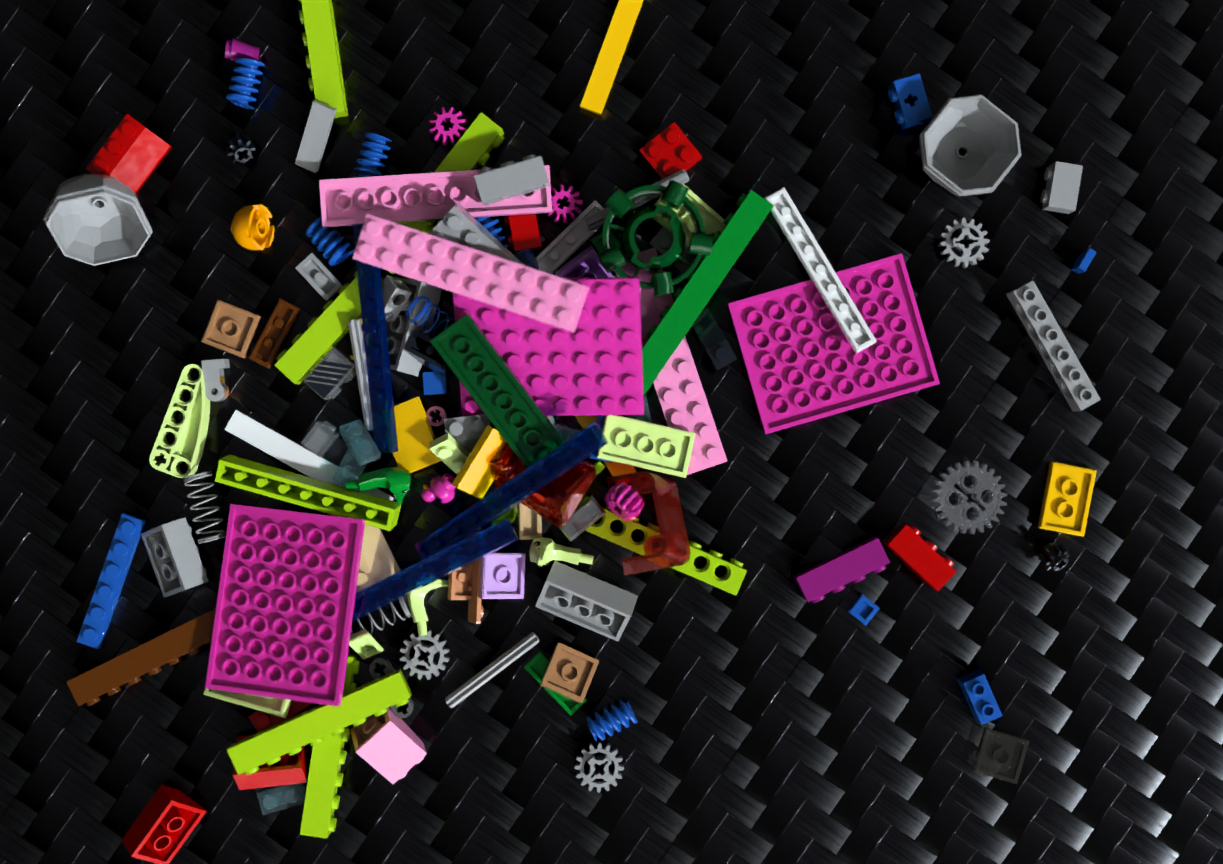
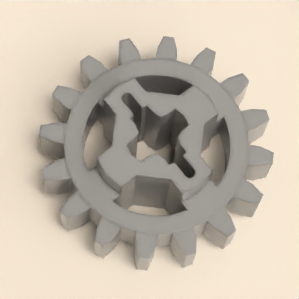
M962 218L959 223L956 220L952 221V227L949 225L944 227L947 233L940 234L939 237L944 239V241L939 243L938 246L944 247L940 254L948 255L946 262L954 260V267L962 263V267L966 268L969 263L972 266L976 265V259L979 261L984 259L981 253L988 252L989 249L984 247V244L989 243L990 240L984 239V235L988 232L980 231L981 223L975 226L974 219L966 223V219ZM958 229L957 236L950 239L952 233ZM963 239L964 242H968L971 244L964 246V244H960L957 242ZM974 247H978L974 255L970 257L971 250ZM952 249H954L958 253V256L952 251Z
M429 630L427 635L416 636V634L412 633L410 635L412 641L408 639L404 641L407 647L400 649V652L405 653V656L401 657L400 661H406L407 664L403 669L410 668V676L417 673L419 680L423 675H426L427 680H430L431 673L437 677L440 674L438 669L445 670L446 666L443 662L449 661L450 658L445 656V654L450 651V648L443 647L447 642L446 640L441 642L438 640L441 634L438 633L434 637L432 636V630ZM423 640H429L434 644H425ZM412 646H414L413 648L415 649V655L413 658L410 657V651ZM422 650L423 652L428 651L430 653L428 659L426 657L421 658ZM439 651L440 659L437 664L435 660V653ZM417 665H423L427 669L418 668Z
M601 741L598 742L597 747L589 743V750L582 748L583 756L577 755L576 760L580 763L575 764V769L580 770L576 773V777L583 778L581 785L589 784V791L593 787H597L598 793H600L601 787H605L606 791H609L610 784L616 787V778L622 779V774L618 771L624 770V765L618 764L623 760L622 756L616 757L618 749L615 748L611 751L609 743L602 747ZM594 753H604V755L599 756L595 755ZM585 761L590 765L587 773L584 770ZM612 761L615 765L613 774L608 768ZM603 763V770H595V764L601 765ZM595 779H603L604 781H595Z

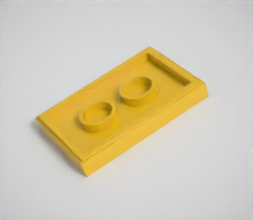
M415 397L377 413L398 467L409 470L412 473L442 461L429 449V442L436 438L420 397Z
M489 425L485 428L452 483L458 489L481 500L512 451V448L498 430Z
M1050 462L1037 528L1084 537L1097 470Z

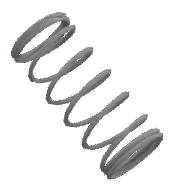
M211 471L197 473L182 478L184 479L183 481L185 482V486L208 485L206 487L200 488L189 493L187 495L188 498L211 497L209 499L203 500L192 505L189 509H214L212 511L206 512L193 518L192 521L204 522L219 520L217 522H214L212 524H209L196 530L195 533L205 534L222 532L214 536L198 539V544L226 537L225 530L199 532L205 528L211 527L222 522V518L196 520L202 516L208 515L219 510V506L193 508L199 504L205 503L216 498L217 495L210 494L190 496L196 492L212 487L214 483L210 482L187 484L193 480L211 476Z
M398 591V599L405 613V618L399 615L390 597L387 596L393 613V623L387 619L379 602L376 601L382 618V628L378 627L374 622L368 607L365 606L371 624L370 635L373 633V624L379 630H383L384 619L390 625H394L396 622L395 613L402 620H406V617H412L407 596L403 591ZM354 611L353 613L358 622L359 630H364L365 628L359 621L356 611Z

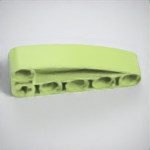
M189 364L182 370L149 458L153 468L178 478L196 473L207 437L210 400L205 396L201 365ZM194 369H198L199 378L194 381L191 378V372ZM186 390L191 392V399L188 402L183 399V393ZM178 411L183 414V420L180 423L175 420V414ZM170 432L175 435L173 444H169L167 441V435ZM160 456H164L163 458L166 459V463H162L159 460ZM183 461L188 464V471L185 474L180 470V465Z

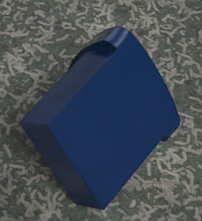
M523 249L513 254L527 267L539 270L538 262L532 249Z

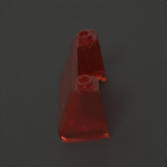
M508 443L489 461L493 481L500 490L560 528H563L570 520L596 477V469L590 462L579 461L576 465L541 488Z

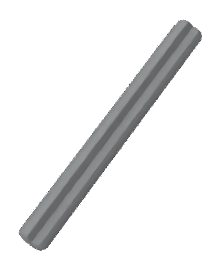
M682 169L653 185L667 187L670 180L685 184L689 181L687 172ZM648 195L633 199L632 201L635 204L629 211L659 196ZM607 207L587 217L585 223L588 229L593 230L603 225L610 208Z
M355 318L348 321L364 425L366 430L377 429V420L361 320Z
M531 632L448 695L445 698L447 705L453 708L538 644L540 641L538 636Z

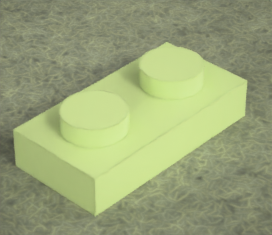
M449 433L429 442V449L453 472L458 474L470 453Z

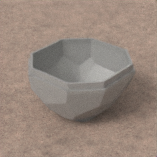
M983 95L949 98L919 136L923 170L933 181L956 196L992 193L1021 157L1018 123ZM959 149L965 150V156L959 154Z
M84 174L64 181L59 185L44 215V221L63 255L93 266L137 256L153 232L134 191L111 175Z

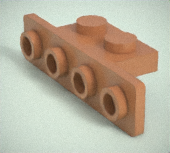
M472 532L471 554H449L448 599L469 600L468 622L480 624L483 617L482 599L479 598L481 552H484L486 549V538L484 533Z

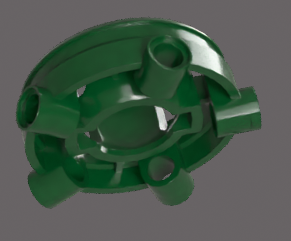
M670 180L667 187L660 185L642 186L626 194L618 189L605 204L610 208V211L605 219L602 232L604 252L598 255L607 273L614 270L619 277H630L621 269V267L626 265L624 257L631 265L637 268L634 271L633 277L639 274V270L655 273L661 268L672 267L679 260L687 267L678 276L672 278L671 272L650 275V283L640 281V288L652 289L654 296L674 293L673 285L681 282L696 268L702 255L710 256L713 235L705 234L704 223L698 209L686 197L689 188L679 182ZM648 195L662 196L660 202L667 205H649L646 208L635 210L627 217L622 227L611 224L614 217L620 221L634 206L635 203L632 200L638 197ZM682 206L694 224L696 232L690 234L687 254L693 255L691 262H688L681 256L686 245V234L681 220L677 217V212L670 207L679 210ZM657 214H660L663 218L667 217L670 219L668 224L673 231V243L665 254L652 257L649 264H646L636 258L640 250L635 244V230L642 221L648 218H656ZM610 228L620 231L619 242L620 245L623 244L625 250L624 257L617 245L612 248L609 247Z

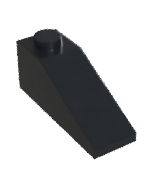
M705 306L691 327L716 371L737 360L717 322L707 306Z

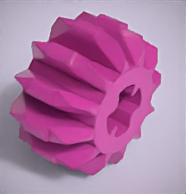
M442 107L441 115L437 112L433 113L437 120H429V124L434 126L429 129L430 134H436L434 136L436 142L442 139L443 146L447 145L448 140L454 146L456 145L454 139L457 137L460 140L462 137L460 133L467 131V128L463 127L467 124V120L461 119L462 112L458 111L455 113L454 107H450L448 113ZM447 122H451L453 126L452 129L449 127V131H446L444 128V124L448 125Z
M560 185L561 192H557L553 187L551 189L554 196H551L552 213H547L548 217L556 214L554 218L556 223L559 222L560 217H563V223L567 224L568 216H570L571 220L575 221L576 217L573 212L577 214L582 212L580 208L576 207L583 205L582 200H576L580 193L575 192L571 195L573 191L572 186L568 187L567 192L564 191V185ZM564 199L567 200L569 207L565 206L563 209H560L558 202H563Z
M624 482L616 483L608 490L605 502L607 507L612 510V513H615L618 518L621 517L624 521H632L634 518H637L645 505L642 501V496L637 493V490H634L631 485L627 486Z

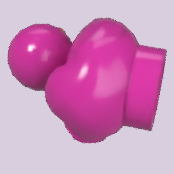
M445 473L442 477L436 476L432 478L430 486L423 485L422 499L426 502H432L437 496L441 499V503L450 502L455 497V489L457 488L452 485L455 478L448 473Z

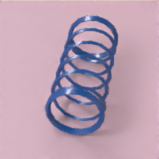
M420 296L408 307L406 318L409 322H414L415 326H419L428 317L431 306L437 307L438 312L430 316L423 326V332L425 333L434 328L432 332V338H434L436 329L443 322L447 321L445 330L449 320H454L455 322V318H449L447 312L440 311L438 305H431L429 298ZM425 299L424 308L415 318L410 319L413 307L420 300ZM429 307L425 318L419 324H416V321L425 314ZM440 313L446 314L447 319L442 320L435 327L439 320ZM438 314L433 326L425 331V326L429 320Z

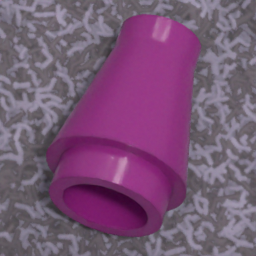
M233 38V40H227L225 58L231 61H235L238 58H249L258 61L260 48Z

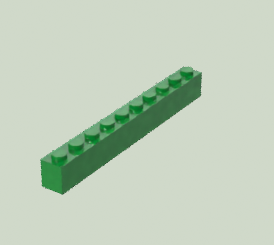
M751 190L748 195L742 194L736 203L739 208L735 214L730 212L723 223L726 227L722 233L717 231L713 236L710 256L702 255L698 268L694 269L685 278L688 281L685 287L682 289L679 286L672 298L675 301L672 306L668 307L666 305L659 317L662 320L659 325L653 324L646 336L649 339L645 345L642 344L644 395L774 205Z

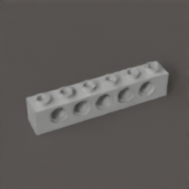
M1034 281L1027 282L1007 293V297L1072 411H1082L1100 401L1099 395Z

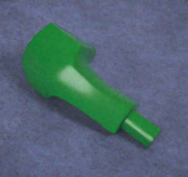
M388 467L358 475V480L345 481L346 491L360 489L361 492L373 488H388L394 494L396 501L403 503L405 494L410 490L411 476L409 470L400 467Z

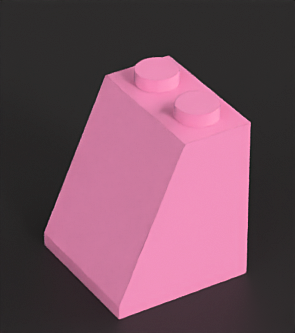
M388 707L386 713L377 717L374 714L366 717L364 723L353 727L350 732L356 753L394 784L399 779L404 778L415 764L420 763L427 752L419 737L401 718L396 717L391 708Z

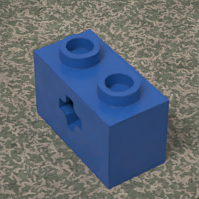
M920 73L892 82L889 86L890 89H888L890 101L895 104V119L897 124H901L902 129L926 123L933 117ZM907 99L908 101H912L913 104L910 106L909 103L905 104L904 101Z
M976 670L957 679L973 717L978 723L983 725L1002 716L984 673Z

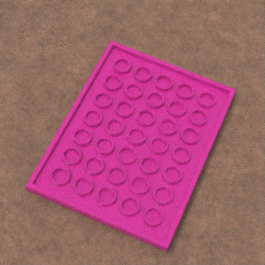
M902 253L835 272L877 341L857 354L854 352L812 280L727 304L765 434L940 384Z
M640 277L563 278L589 287L575 332L453 292L455 322L467 313L471 315L546 416L644 415ZM459 380L462 417L485 414Z
M230 504L205 688L341 706L365 520Z

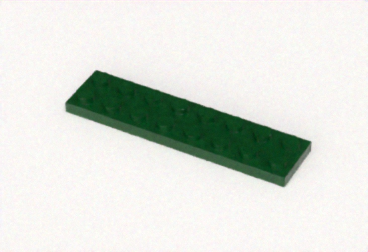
M469 313L430 340L541 488L579 462V459Z

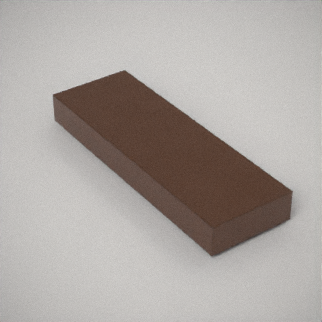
M280 298L249 359L270 369L301 309Z

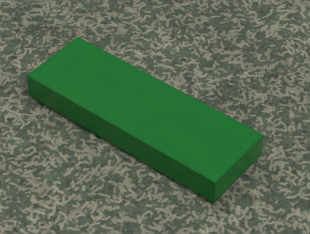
M540 650L524 665V668L541 683L550 660ZM543 687L570 716L587 701L585 697L583 703L580 704Z

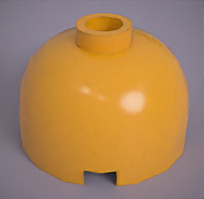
M249 205L235 213L231 224V232L240 246L248 250H264V248L271 246L274 239V225L270 226L269 218H272V215L267 207L264 205Z

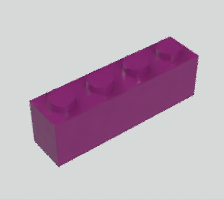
M872 537L794 575V578L804 599L807 602L817 603L825 598L824 595L831 591L833 594L845 589L844 585L851 581L855 584L866 578L865 575L872 571L876 574L885 570V565L889 564L890 561L879 538Z

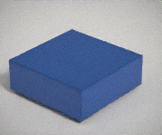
M1091 248L1083 250L1074 263L1072 271L1077 274L1085 272L1097 252Z
M423 372L424 395L447 394L446 377L436 372Z
M861 593L847 611L866 626L880 608Z

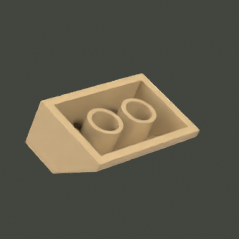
M366 524L364 526L356 594L401 572L381 529Z

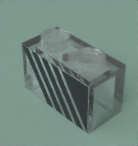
M334 347L304 382L324 400L334 399L342 390L339 387L345 381L347 383L351 381L356 375L355 363L338 348Z

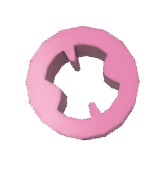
M433 406L426 412L429 423L432 426H441L444 424V419H447V413L442 407ZM436 410H439L442 420L440 422L436 420L437 423H434L431 413L432 411L436 413Z

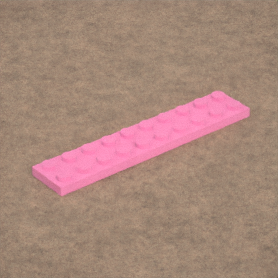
M549 165L544 166L550 187L486 206L482 204L474 178L475 175H479L478 171L480 170L319 180L322 226L363 225L367 214L394 223L442 220L457 203L474 218L552 213Z
M369 214L366 215L353 255L355 260L575 332L589 290L588 286Z
M654 247L639 252L636 258L640 261L642 260L643 263L649 264L651 258L657 257L658 254ZM624 257L626 265L621 267V269L627 275L633 277L634 271L637 268L631 265ZM662 268L655 273L639 270V274L636 277H640V281L650 283V275L664 272ZM640 288L643 345L649 339L646 335L653 324L658 326L662 318L659 316L666 305L671 307L674 303L671 294L654 296L652 289ZM684 337L653 384L667 426L696 433L687 475L727 462V458L686 337Z

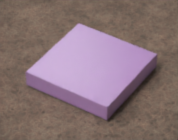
M481 552L479 598L524 599L526 553Z

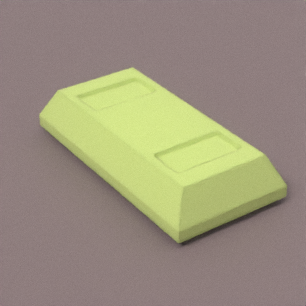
M365 629L350 635L349 645L362 659H367L384 651L382 646Z

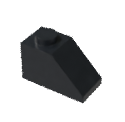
M415 330L404 350L428 369L446 377L451 368L430 342L432 338Z

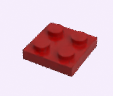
M675 122L639 150L640 154L661 180L682 169L688 171L703 158Z

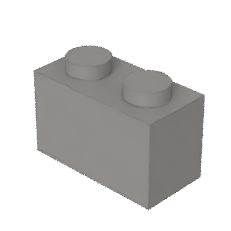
M1055 161L1046 168L1044 180L1047 181L1046 189H1043L1040 199L1041 203H1043L1042 210L1066 214L1076 211L1083 169L1082 165Z

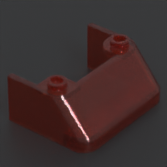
M645 471L607 477L608 490L616 483L624 482L627 486L631 485L634 490H637L638 494L652 493L660 534L652 535L645 540V555L622 559L624 576L680 566L687 563L690 559V546L675 481Z

